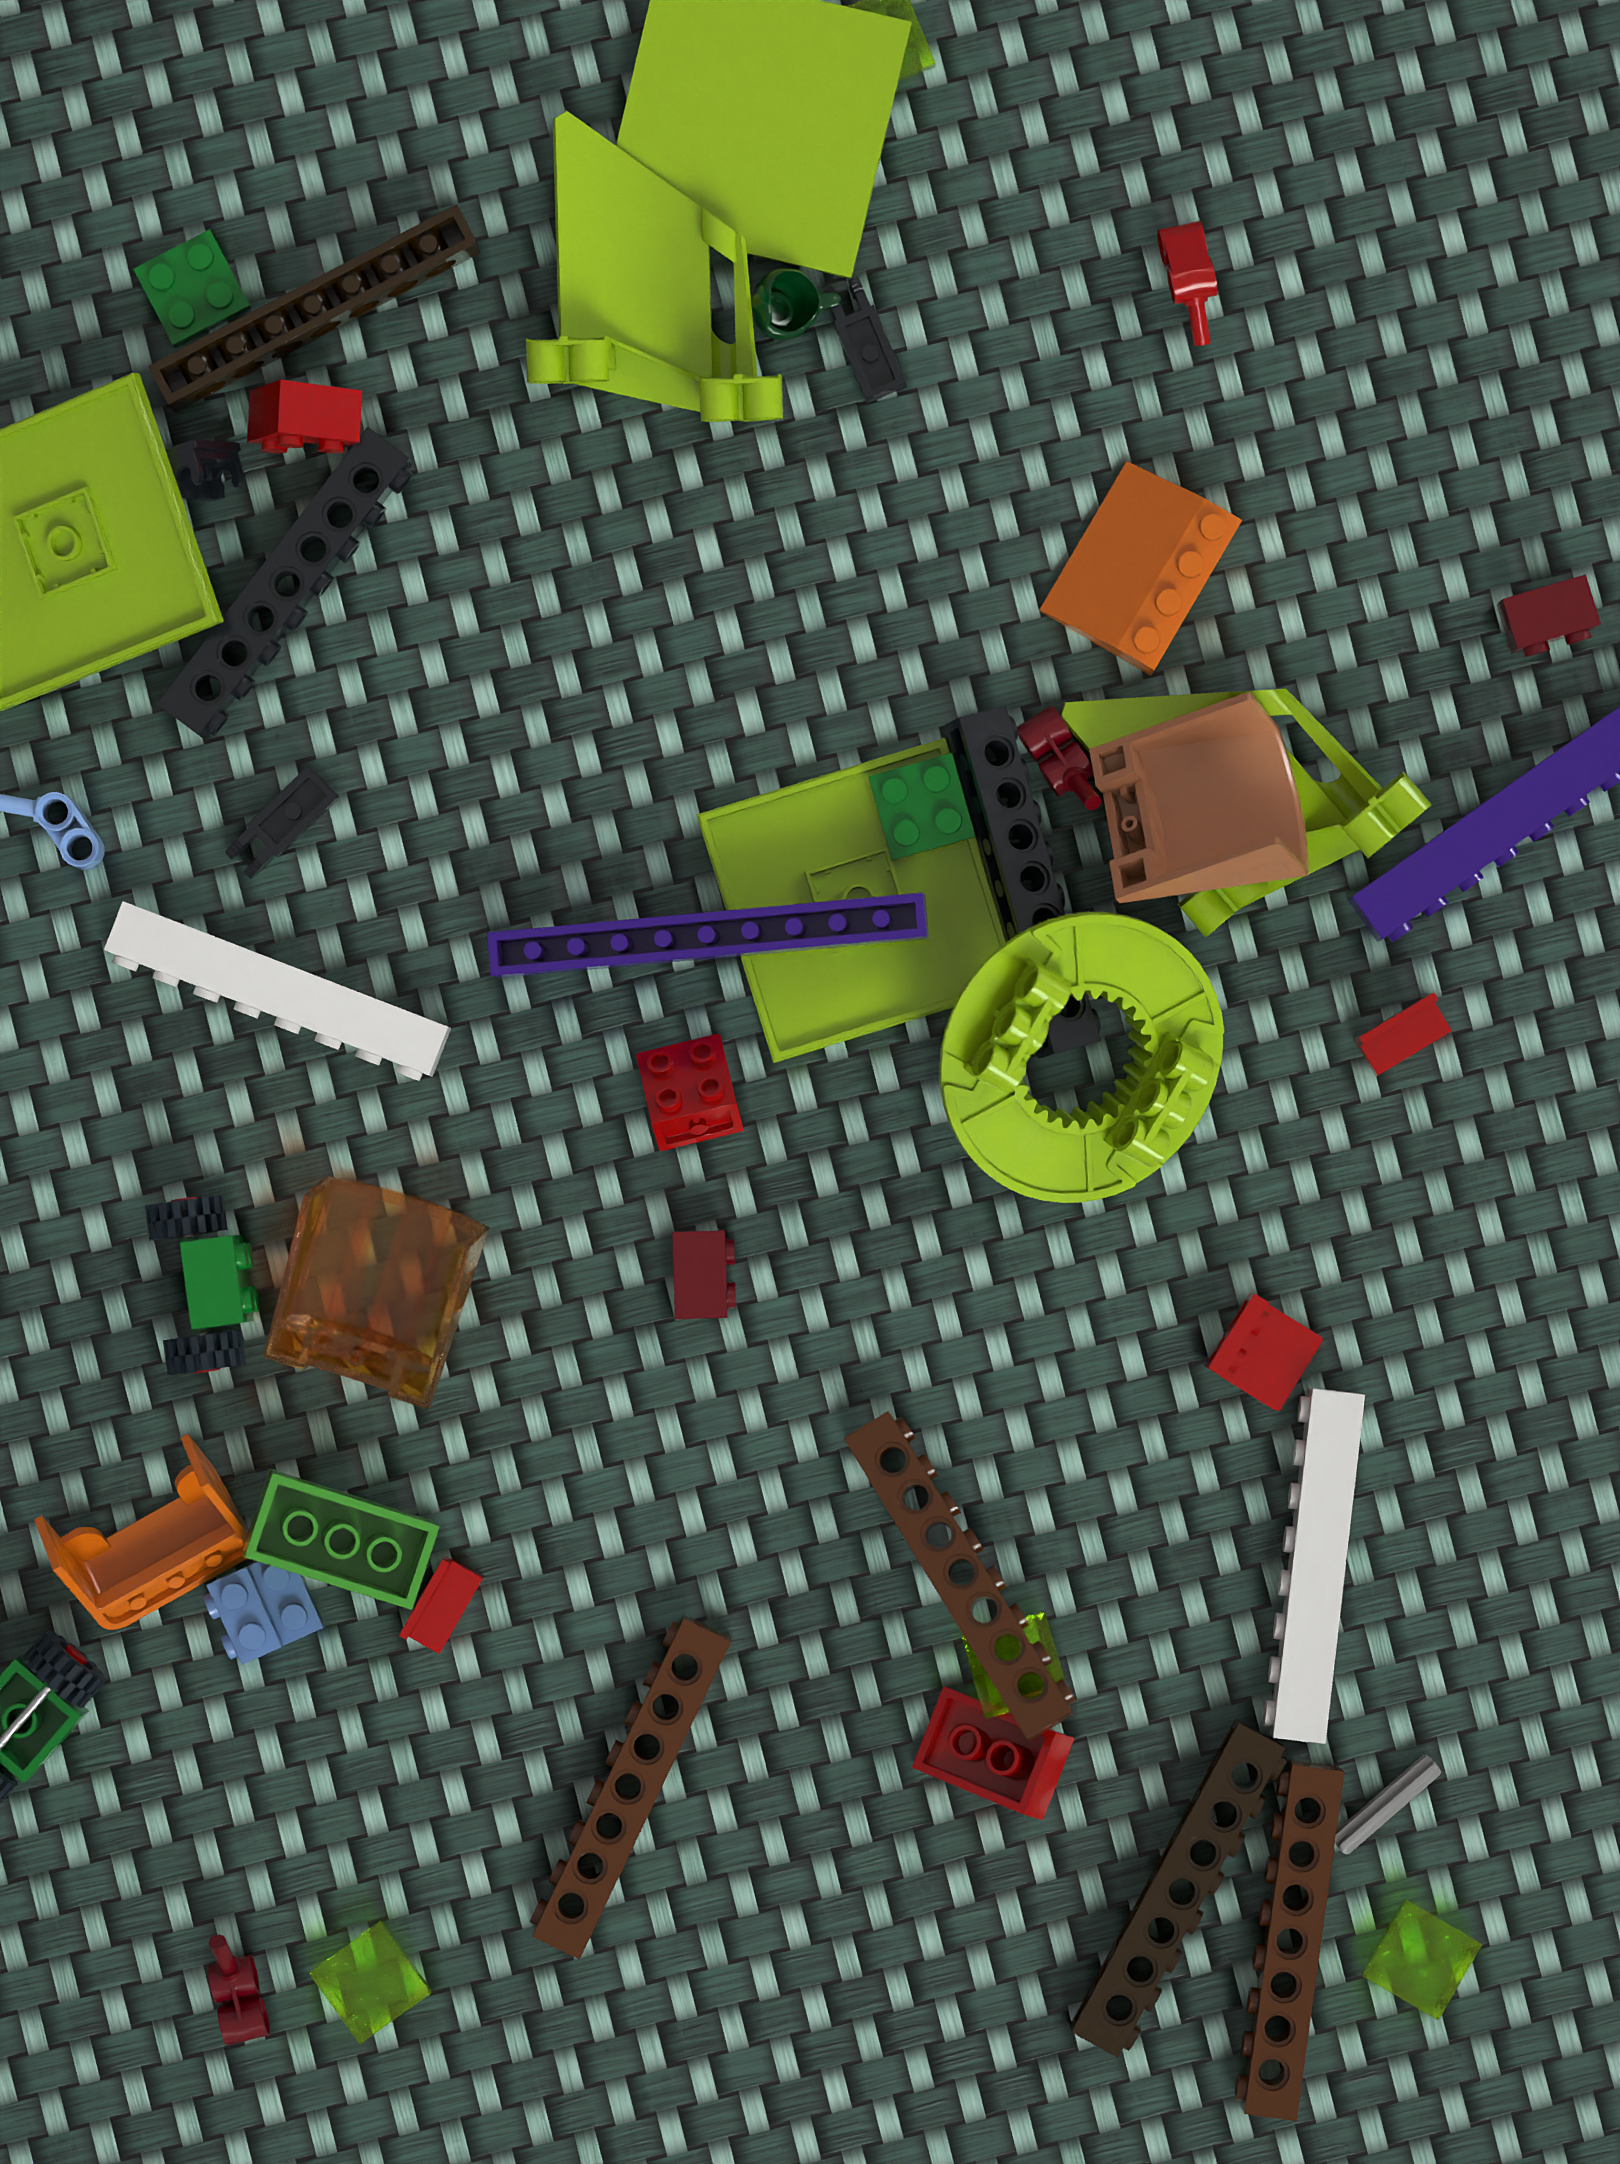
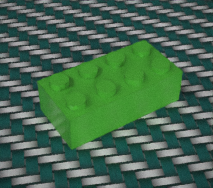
M269 1469L242 1549V1554L245 1558L412 1610L440 1526L433 1520Z

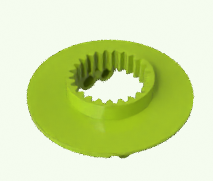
M1109 912L1068 914L1044 921L1014 936L985 960L970 978L959 995L944 1032L939 1064L940 1091L943 1107L956 1139L976 1165L995 1181L1012 1191L1038 1200L1058 1203H1080L1113 1196L1135 1187L1136 1183L1162 1167L1189 1138L1201 1120L1213 1094L1222 1062L1224 1025L1218 998L1211 981L1200 963L1176 939L1154 925L1123 914ZM1084 993L1093 999H1097L1101 995L1107 1001L1115 1002L1117 1007L1127 1014L1124 1018L1125 1022L1134 1028L1128 1033V1037L1137 1043V1045L1128 1049V1054L1134 1058L1133 1063L1124 1064L1122 1068L1127 1074L1126 1079H1116L1114 1081L1117 1091L1114 1094L1105 1091L1102 1094V1104L1098 1105L1093 1101L1088 1102L1087 1112H1083L1076 1106L1073 1107L1069 1115L1062 1108H1057L1054 1112L1044 1104L1042 1106L1039 1105L1027 1093L1029 1087L1022 1081L1023 1076L1026 1075L1027 1060L1043 1044L1048 1033V1023L1054 1015H1057L1063 1009L1069 995L1073 996L1076 1000H1081Z

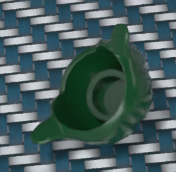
M787 268L778 269L766 274L758 282L751 296L752 312L757 327L767 337L781 341L799 337L806 329L813 325L819 312L836 306L841 301V297L837 293L819 292L813 281L803 272Z

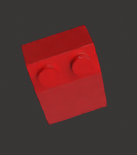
M943 1686L912 1768L1023 1815L1043 1820L1075 1738L1049 1729L1029 1742L1011 1712Z

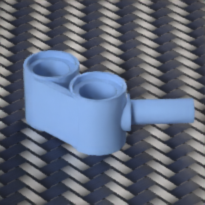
M59 792L47 793L42 797H38L37 800L0 794V811L33 817V821L39 823L46 830L59 849L62 858L68 864L81 870H90L100 864L105 854V846L73 799ZM64 802L68 808L67 818L60 824H51L48 819L49 808L54 803ZM80 838H89L92 843L91 855L87 859L76 860L72 854L73 844Z

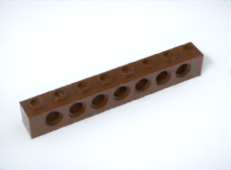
M889 1411L845 1437L844 1440L1023 1734L1030 1742L1074 1715L1069 1705L1075 1702L1076 1699L1063 1678L1055 1682L1046 1667L1053 1662L1040 1640L1031 1644L1023 1629L1030 1624L1018 1604L1014 1603L1008 1606L1000 1591L1007 1587L994 1565L987 1569L983 1566L977 1554L984 1549L972 1529L968 1528L962 1531L954 1517L960 1514L961 1511L948 1490L942 1494H939L931 1480L937 1477L938 1474L925 1453L919 1457L915 1455L909 1445V1442L914 1440L915 1436L902 1416L894 1420ZM891 1451H900L906 1457L904 1467L896 1473L885 1471L882 1465L885 1455ZM913 1488H923L928 1492V1502L920 1510H911L905 1504V1497ZM936 1525H946L951 1529V1539L944 1547H933L928 1542V1533ZM959 1562H968L974 1567V1577L968 1584L957 1585L951 1580V1570ZM983 1599L992 1600L997 1605L996 1617L987 1623L978 1622L973 1615L975 1605ZM1005 1637L1016 1638L1021 1646L1019 1655L1010 1661L1000 1659L996 1653L998 1642ZM1030 1674L1040 1676L1044 1683L1042 1693L1033 1699L1023 1697L1019 1690L1021 1680Z
M684 1616L681 1624L672 1621L661 1644L669 1648L662 1664L653 1661L643 1682V1685L650 1688L643 1704L636 1700L634 1701L624 1722L625 1725L631 1727L624 1743L618 1740L615 1741L605 1764L612 1767L607 1780L604 1783L597 1779L586 1802L593 1806L587 1822L578 1819L567 1842L575 1847L567 1862L559 1858L548 1881L556 1887L549 1901L540 1898L529 1921L537 1925L532 1937L575 1958H581L731 1643V1637L687 1616ZM683 1654L692 1656L698 1665L696 1673L690 1677L677 1675L673 1669V1661L677 1656ZM662 1694L672 1695L678 1701L679 1709L670 1717L659 1715L654 1708V1700ZM642 1734H651L658 1739L660 1749L652 1756H644L637 1751L635 1740ZM626 1773L635 1775L641 1783L640 1791L631 1796L622 1794L616 1785V1780L619 1776ZM606 1813L615 1814L622 1822V1829L614 1835L604 1834L598 1827V1818ZM586 1853H594L601 1858L603 1869L597 1874H587L581 1870L579 1858ZM566 1893H576L583 1899L584 1908L579 1913L569 1914L562 1909L560 1898Z
M1288 1760L1287 1770H1282L1278 1776L1276 1794L1277 1796H1283L1281 1814H1273L1270 1834L1271 1839L1277 1840L1275 1857H1267L1264 1878L1265 1883H1271L1269 1901L1262 1900L1259 1911V1926L1265 1927L1263 1944L1256 1943L1253 1954V1970H1259L1257 1987L1249 1988L1247 1998V2013L1253 2014L1251 2031L1244 2030L1241 2042V2057H1247L1245 2075L1238 2074L1235 2085V2100L1241 2101V2108L1244 2114L1297 2121L1344 1780V1771L1337 1766ZM1306 1797L1315 1799L1317 1811L1314 1816L1309 1819H1299L1295 1816V1806L1299 1800ZM1298 1841H1305L1311 1845L1309 1858L1301 1863L1291 1861L1289 1859L1290 1847ZM1291 1885H1300L1305 1889L1304 1900L1296 1906H1288L1283 1903V1893ZM1287 1928L1297 1930L1299 1932V1941L1296 1946L1291 1949H1282L1277 1946V1937L1282 1930ZM1288 1972L1293 1975L1291 1988L1283 1993L1273 1991L1271 1989L1272 1978L1277 1973ZM1273 2016L1285 2017L1287 2019L1286 2030L1278 2036H1270L1265 2033V2024L1269 2018ZM1269 2059L1279 2061L1281 2063V2071L1277 2077L1268 2080L1259 2076V2068L1264 2061Z

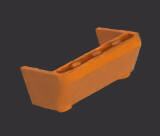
M189 1434L181 1437L191 1464L186 1466L175 1479V1487L180 1497L115 1534L105 1538L96 1528L78 1527L60 1538L42 1515L34 1519L53 1571L99 1625L105 1629L116 1630L124 1628L247 1559L243 1556L242 1549L249 1529L216 1469Z

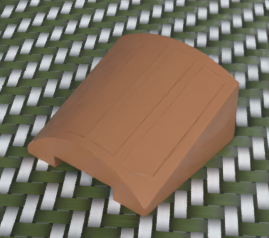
M1251 693L1240 694L1089 749L1095 785L1103 793L1114 860L1109 861L1115 898L1119 903L1308 876L1309 859L1305 822L1286 746L1279 726Z

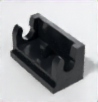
M193 439L165 449L182 499L217 501L225 498V487L221 477L226 470L232 475L234 487L241 488L243 485L244 475L238 452H241L240 443Z

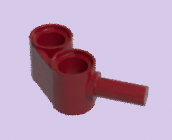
M1050 705L1017 726L1018 737L1030 756L1038 763L1042 775L1056 796L1060 797L1068 791L1074 792L1088 810L1097 809L1101 804V798L1087 782V779L1094 776L1092 765L1080 746L1075 741L1073 743L1070 742L1069 739L1072 738V735L1054 706Z
M223 1935L213 1936L209 1940V1946L217 1963L207 1966V1974L215 2003H222V2006L218 2007L217 2012L219 2027L225 2045L269 2036V2019L265 2003L260 1995L259 1977L252 1955L237 1958L233 1956Z

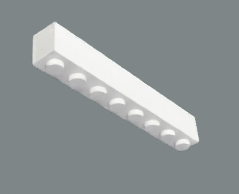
M124 901L121 904L104 948L105 951L115 954L112 963L135 972L139 964L155 970L152 978L177 987L179 980L196 985L193 991L195 995L216 1003L220 995L236 1001L233 1008L236 1011L257 1019L260 1011L277 1017L274 1023L275 1026L296 1034L299 1033L301 1026L317 1032L314 1041L339 1050L342 1042L358 1048L355 1054L356 1057L376 1065H380L382 1058L398 1063L395 1072L420 1081L423 1073L433 1077L451 1028Z
M1308 1387V1395L1300 1396L1298 1422H1304L1303 1439L1295 1440L1293 1450V1465L1299 1466L1298 1483H1290L1288 1493V1509H1295L1293 1527L1286 1526L1283 1537V1552L1289 1553L1288 1570H1280L1278 1581V1595L1285 1596L1283 1614H1275L1273 1625V1639L1280 1640L1278 1657H1270L1268 1682L1275 1683L1273 1700L1265 1701L1263 1726L1270 1727L1269 1734L1273 1738L1326 1743L1365 1400L1364 1394Z

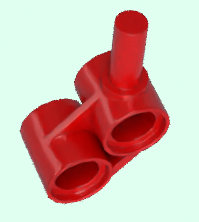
M1201 221L1158 229L1159 251L1163 266L1167 268L1172 301L1174 304L1183 303V305L1188 306L1194 345H1207L1211 343L1205 302L1208 301V297L1217 296L1218 289L1214 266L1211 258L1208 256Z

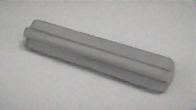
M1426 1754L1422 1755L1337 1829L1335 1844L1344 1854H1350L1441 1774L1440 1768L1432 1758Z

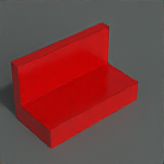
M1434 992L1424 996L1354 1039L1375 1076L1382 1074L1452 1031L1435 1004L1438 998Z
M445 1556L399 1636L405 1640L410 1637L440 1654L484 1577Z

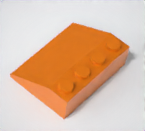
M1126 461L1039 611L1151 676L1242 520L1211 501Z

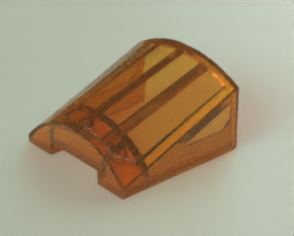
M325 1176L303 1197L264 1358L305 1370L310 1365L388 1390L387 1397L429 1409L490 1227L457 1211L413 1195L372 1184Z

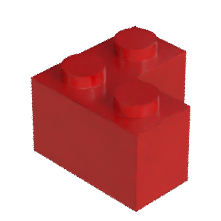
M278 380L249 391L247 443L261 444V451L268 453H287L288 448H302L303 443L318 444V451L343 453L344 447L360 443L362 390L288 380Z

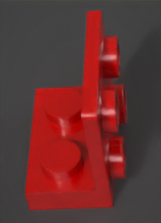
M719 1034L637 1054L636 1057L649 1115L660 1152L744 1131L722 1039Z
M1249 1293L1204 1367L1273 1410L1279 1411L1320 1347L1323 1339L1318 1334L1269 1305V1302L1255 1293Z

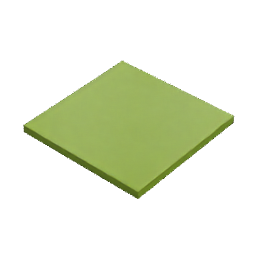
M650 0L616 146L746 239L747 255L852 279L912 22L821 0Z
M139 373L128 374L0 429V711L224 622Z
M945 738L696 814L726 910L924 893L926 895L929 939L740 956L773 1063L954 1008L959 995L973 974L985 960L1006 943L976 837L898 860H891L868 776L949 754Z

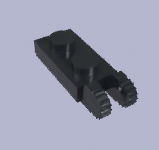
M855 277L848 280L849 290L853 299L856 300L860 311L845 316L841 301L838 305L829 308L835 319L834 327L867 404L907 387V384L874 305L870 306L859 278ZM833 287L824 290V293H837L836 291H834Z
M308 765L246 825L248 828L229 846L225 853L231 860L239 857L246 851L254 839L258 837L267 848L258 857L250 861L244 871L252 879L275 856H281L341 797Z

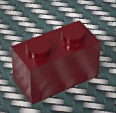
M1586 574L1507 597L1496 604L1511 654L1523 651L1525 658L1549 651L1548 643L1565 638L1566 645L1592 638L1590 631L1601 625Z
M726 1230L672 1232L675 1319L728 1318V1309L736 1308V1282L727 1283V1265H735L734 1239H726Z

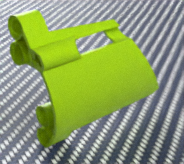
M567 110L553 119L559 339L531 340L526 338L527 383L581 385L700 412L701 421L754 422L783 419L782 374L776 376H757L746 239ZM710 246L734 262L736 342L733 344L721 341L712 331Z
M1287 689L1064 702L1060 714L1068 729L1089 753L1091 748L1248 692L1255 697L1270 716L1292 715L1340 771V777L1333 782L1315 781L1286 748L1294 773L1305 822L1309 859L1308 875L1358 850H1361L1369 858L1432 805L1404 771L1382 788ZM1305 876L1193 892L1177 905L1206 938L1240 908Z

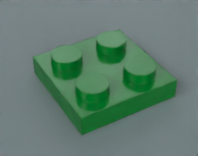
M210 229L133 269L174 348L252 309Z
M953 753L868 776L892 861L976 837Z

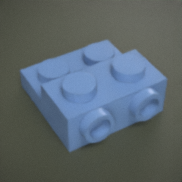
M257 1561L206 1585L209 1593L203 1595L207 1610L212 1619L221 1617L227 1633L221 1635L223 1646L229 1658L234 1659L238 1657L241 1665L325 1627L302 1575Z

